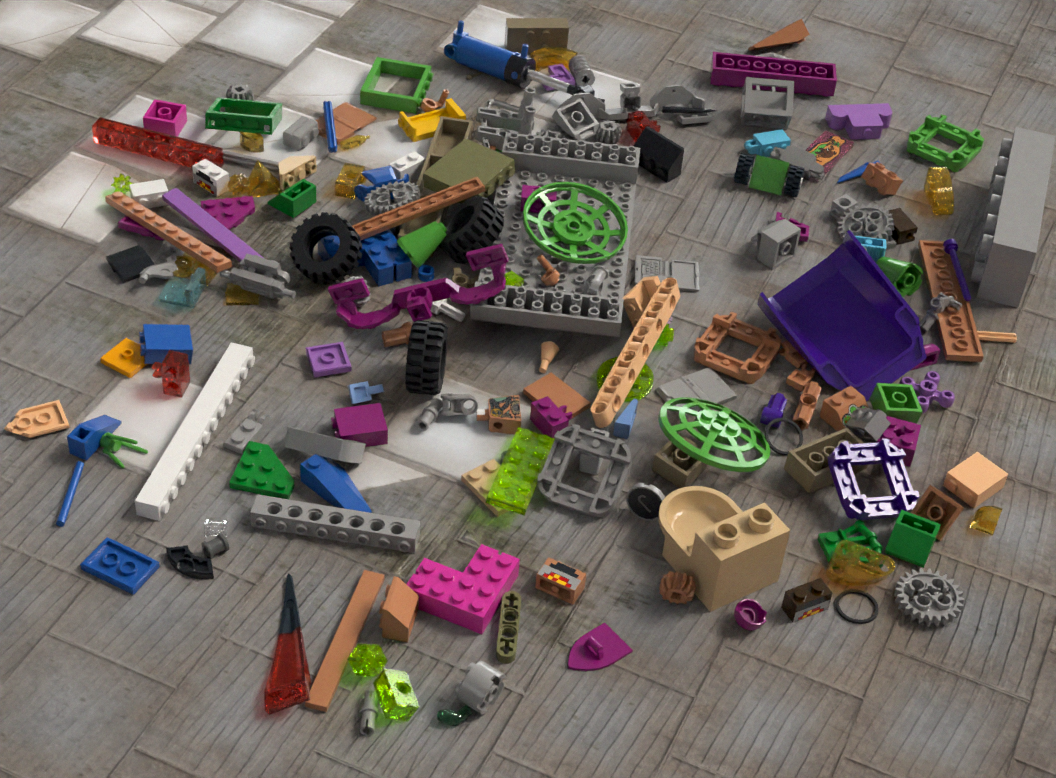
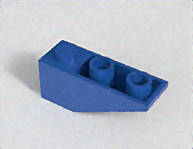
M102 415L80 423L67 436L69 453L87 461L100 447L102 436L107 432L113 433L122 424V421Z

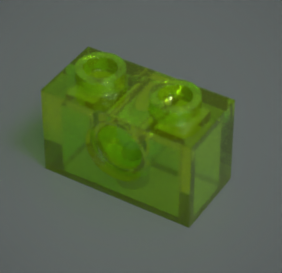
M384 668L373 682L385 719L409 721L420 707L406 671Z

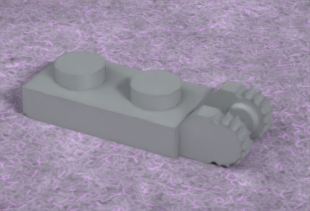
M254 409L249 414L248 419L246 418L225 441V448L243 454L248 442H254L264 431V428L271 419L270 414H263L259 423H257L256 420L259 418L260 411Z

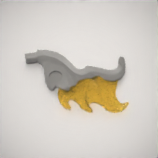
M170 245L169 250L175 251V253L166 258L165 263L145 268L140 273L139 282L145 284L147 279L151 277L172 279L173 276L189 277L192 275V271L195 270V268H192L198 260L176 246Z

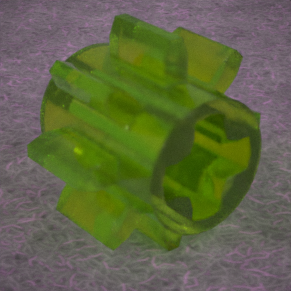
M120 173V177H113L114 183L111 186L116 188L114 192L121 191L126 195V192H130L129 184L134 183L129 181L131 179L130 176L127 175L125 177L124 174Z
M666 324L657 340L659 341L658 345L667 346L668 342H673L674 328H669V324Z

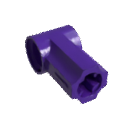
M776 393L771 395L767 407L763 409L760 423L768 425L774 419L783 418V411L787 404V399L783 394ZM776 422L771 426L779 428L781 422Z

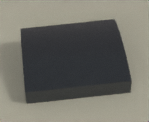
M140 245L106 256L113 272H117L122 283L139 278L140 273L145 268L155 265Z

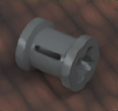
M222 533L209 542L204 541L201 543L204 554L207 558L211 559L217 553L223 550L226 552L230 548L227 539Z

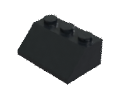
M645 127L633 145L640 148L639 166L668 183L681 175L684 148L652 128Z

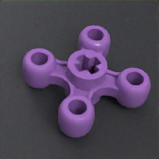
M935 371L927 372L920 384H916L910 377H903L900 380L899 384L913 386L923 411L922 414L928 410L929 404L933 400L938 401L944 408H949L954 403L955 395L952 391L944 390L941 392L937 390L940 376Z

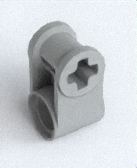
M441 394V415H471L478 409L475 397L470 394ZM467 400L474 402L473 406L469 409L464 408V403Z

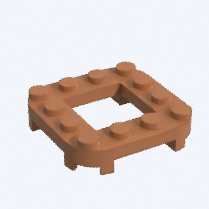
M730 312V315H714L710 326L701 338L697 337L694 361L745 381L748 384H754L756 380L765 374L778 355L782 339L776 334V329L772 327L765 331L737 320V313ZM727 335L758 347L753 356L745 362L716 351Z

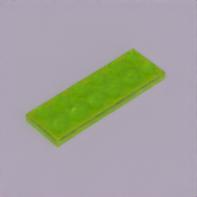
M518 427L487 495L486 503L525 516L538 485V475L543 470L555 439Z

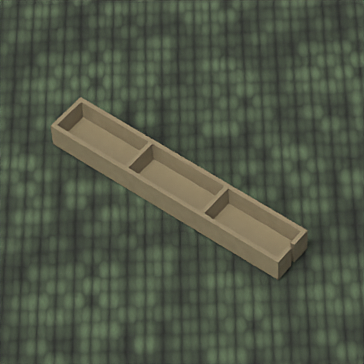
M440 117L416 184L420 190V198L436 193L424 187L423 173L465 138L472 140L473 121ZM449 206L403 223L398 239L434 221L444 223Z

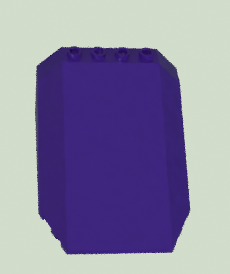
M850 230L846 232L843 243L833 253L770 298H767L763 292L759 294L757 303L759 308L827 384L841 391L852 386L865 397L866 402L870 400L876 383L892 384L927 358L919 326V317Z

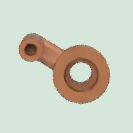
M444 89L439 101L424 98L421 103L422 110L426 113L443 107L449 91Z
M541 254L536 259L547 271L542 276L541 281L546 286H553L559 281L560 273Z

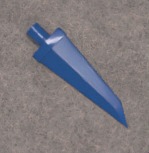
M870 162L841 176L837 183L861 176Z

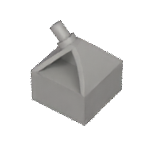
M783 219L758 230L756 235L751 237L752 243L757 242V260L773 270L795 257L801 229L790 221Z

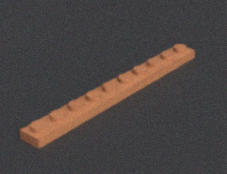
M117 191L105 196L107 204L218 273L232 267L230 259L122 192Z

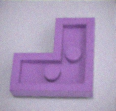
M563 64L548 66L550 77L575 85V79ZM542 84L546 91L554 90V88Z

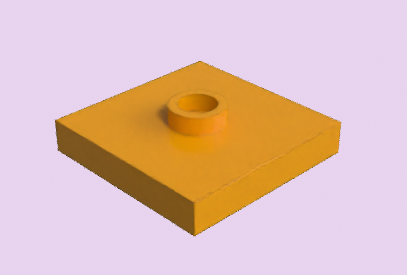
M128 338L122 340L100 358L102 364L128 378L133 377L147 365L144 362V356L140 355V344Z

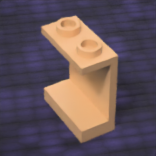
M658 276L642 278L622 298L624 299L623 306L633 328L637 325L652 296L661 284Z

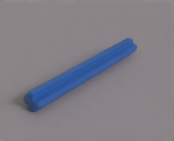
M324 101L323 110L328 151L336 153L337 140L332 102Z

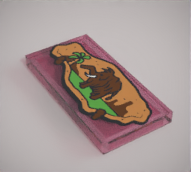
M825 130L805 151L815 155L816 162L824 167L826 174L853 147L854 142Z

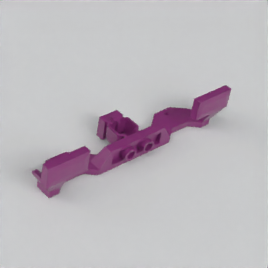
M503 244L469 251L466 253V257L472 271L491 267L493 280L485 285L464 288L446 277L394 290L392 302L381 310L365 314L357 311L354 300L368 297L370 294L363 278L329 286L328 292L334 303L338 304L336 309L337 316L346 321L349 327L355 329H373L376 326L389 322L400 314L401 309L407 308L413 322L426 320L432 316L430 310L432 303L435 301L450 298L452 302L458 304H478L504 290L506 283L504 275L509 258Z

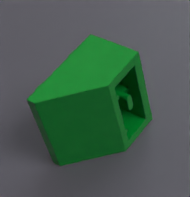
M302 179L267 201V203L294 218L317 202L316 185Z
M901 510L884 553L924 568L941 524Z

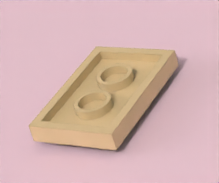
M494 459L461 475V481L497 517L530 500V494Z

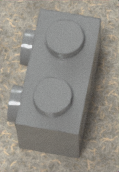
M858 408L853 411L851 418L845 426L858 438L877 441L891 423L886 419L887 415L879 409Z

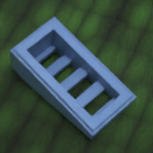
M633 399L615 421L614 436L625 439L629 438L637 413V399Z

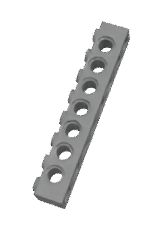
M258 494L250 512L251 527L415 553L420 536V521Z

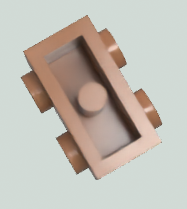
M876 162V164L868 163L861 178L866 180L865 183L867 185L877 188V192L885 196L886 194L895 195L903 180L897 177L896 173L887 170L879 162Z

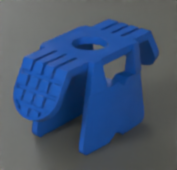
M392 166L363 171L362 175L374 185L367 187L359 184L354 188L356 197L364 202L365 197L371 193V190H376V187L381 188L382 185H388L389 182L391 184H394L396 181L398 183L402 181L404 183L409 182V175L405 174L403 179L397 180ZM391 192V199H394L393 192Z

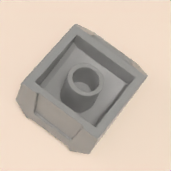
M581 98L569 105L556 109L552 115L556 123L577 140H585L595 135L599 127V123Z

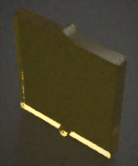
M227 283L225 292L226 305H259V296L261 295L241 289L240 286L233 283Z

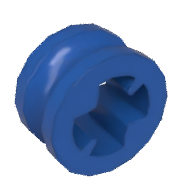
M422 265L419 267V280L429 282L434 279V268L432 266Z

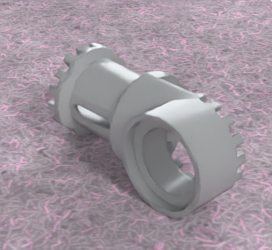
M598 265L594 267L593 274L589 275L587 279L590 285V289L587 292L588 295L600 296L603 280L609 276V271L605 266Z

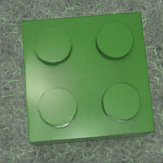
M876 383L870 397L873 410L879 409L889 417L918 423L923 411L912 385Z

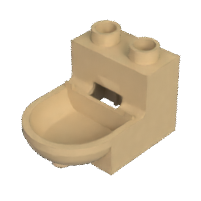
M703 486L683 487L671 492L664 498L658 515L659 525L665 536L662 556L675 571L678 570L679 573L686 572L687 576H693V581L696 582L695 594L710 612L779 580L790 529L766 503L743 512L727 495Z

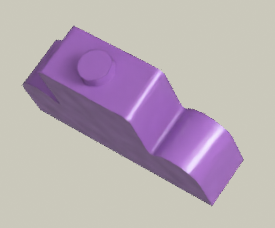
M888 103L828 105L825 119L831 129L842 130L845 128L849 138L852 140L880 139L882 129L888 128L890 125L892 110Z

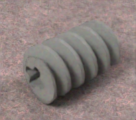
M582 55L574 56L568 65L577 85L591 86L595 81V76L586 58Z

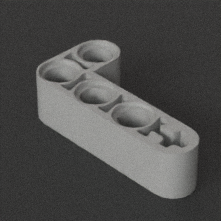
M287 427L283 447L344 462L362 463L366 444Z

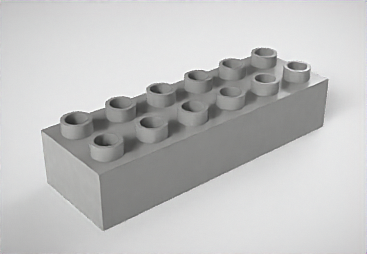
M1016 127L1012 139L1003 138L998 155L999 159L994 167L990 182L991 186L986 201L987 205L979 235V244L974 259L975 264L970 282L979 284L976 298L1019 307L1037 252L1055 135Z

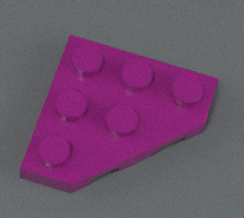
M253 196L201 201V208L229 230L232 227L236 228L244 221L248 214L252 215L255 212Z

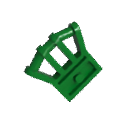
M857 520L845 530L838 528V531L818 534L817 540L831 569L852 566L875 569L883 567V558H881L883 547L877 542L875 532H871L862 520ZM857 532H860L863 535L857 537H850ZM870 544V546L852 548V546ZM873 555V558H865V557H862V556Z

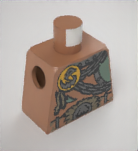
M519 395L490 398L488 400V409H477V421H488L490 432L520 435L521 412Z

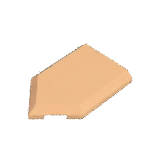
M56 400L19 410L11 423L9 422L4 429L32 438L67 429L70 426L60 401Z

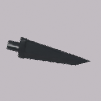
M662 106V113H710L716 111L704 108Z

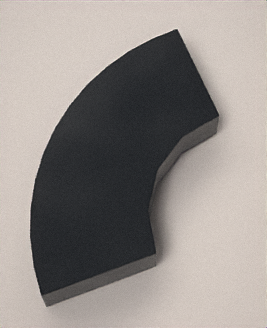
M188 545L166 548L168 560L178 572L195 579H214L211 558L195 556L189 550Z

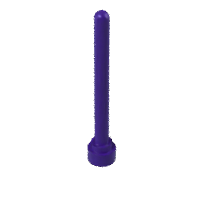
M948 239L943 243L944 251L950 255L964 300L970 301L971 295L956 253L958 250L957 242L955 239Z

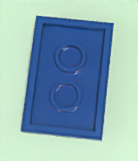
M108 537L80 564L81 570L132 595L160 567L158 561Z

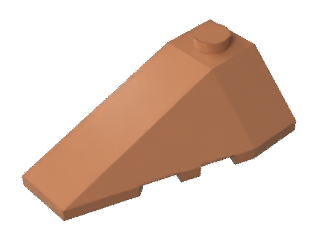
M799 19L749 47L748 50L790 45L795 42L800 44L810 34L802 19Z

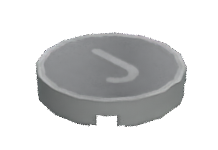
M638 483L629 490L626 501L631 512L637 517L653 521L658 519L660 505L665 496L654 485L649 484L648 486L644 485V483Z

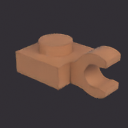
M788 341L781 343V346L784 348L779 350V354L785 356V359L799 369L802 365L808 364Z

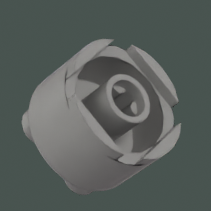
M479 661L476 664L471 662L465 671L466 677L463 682L457 685L454 694L458 696V700L480 714H485L488 712L485 708L489 704L494 705L500 697L505 686L502 678L506 679V675L484 661Z

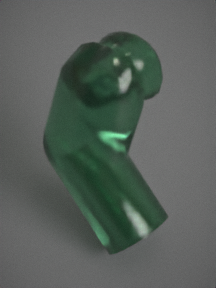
M466 705L458 711L441 709L437 713V719L443 724L458 726L472 714V711Z

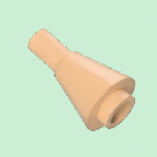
M552 341L541 344V365L539 368L541 373H546L548 365L559 351V347Z

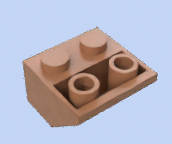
M394 576L391 585L388 584L386 587V601H382L379 613L383 615L380 619L379 628H382V638L408 643L418 613L419 595L399 577Z

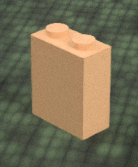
M976 452L947 472L943 486L972 508H976L1004 488L1008 473L979 452Z

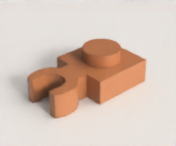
M804 364L801 367V371L795 369L787 377L786 384L802 392L806 383H810L814 377L815 370H806L807 365Z

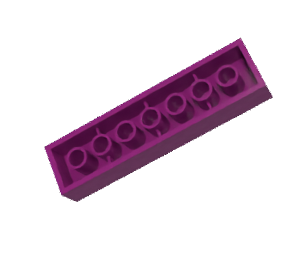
M713 52L710 84L743 87L746 77L794 81V94L834 96L837 83L836 64ZM760 86V89L771 90V86ZM775 87V91L787 92V88Z

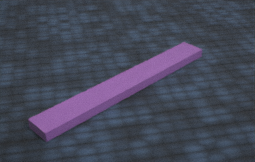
M174 188L162 195V199L237 261L241 262L246 254L258 255L263 258L179 189Z

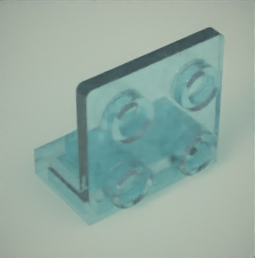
M198 267L190 279L173 276L172 279L168 280L160 294L159 302L194 308L206 286L205 268Z

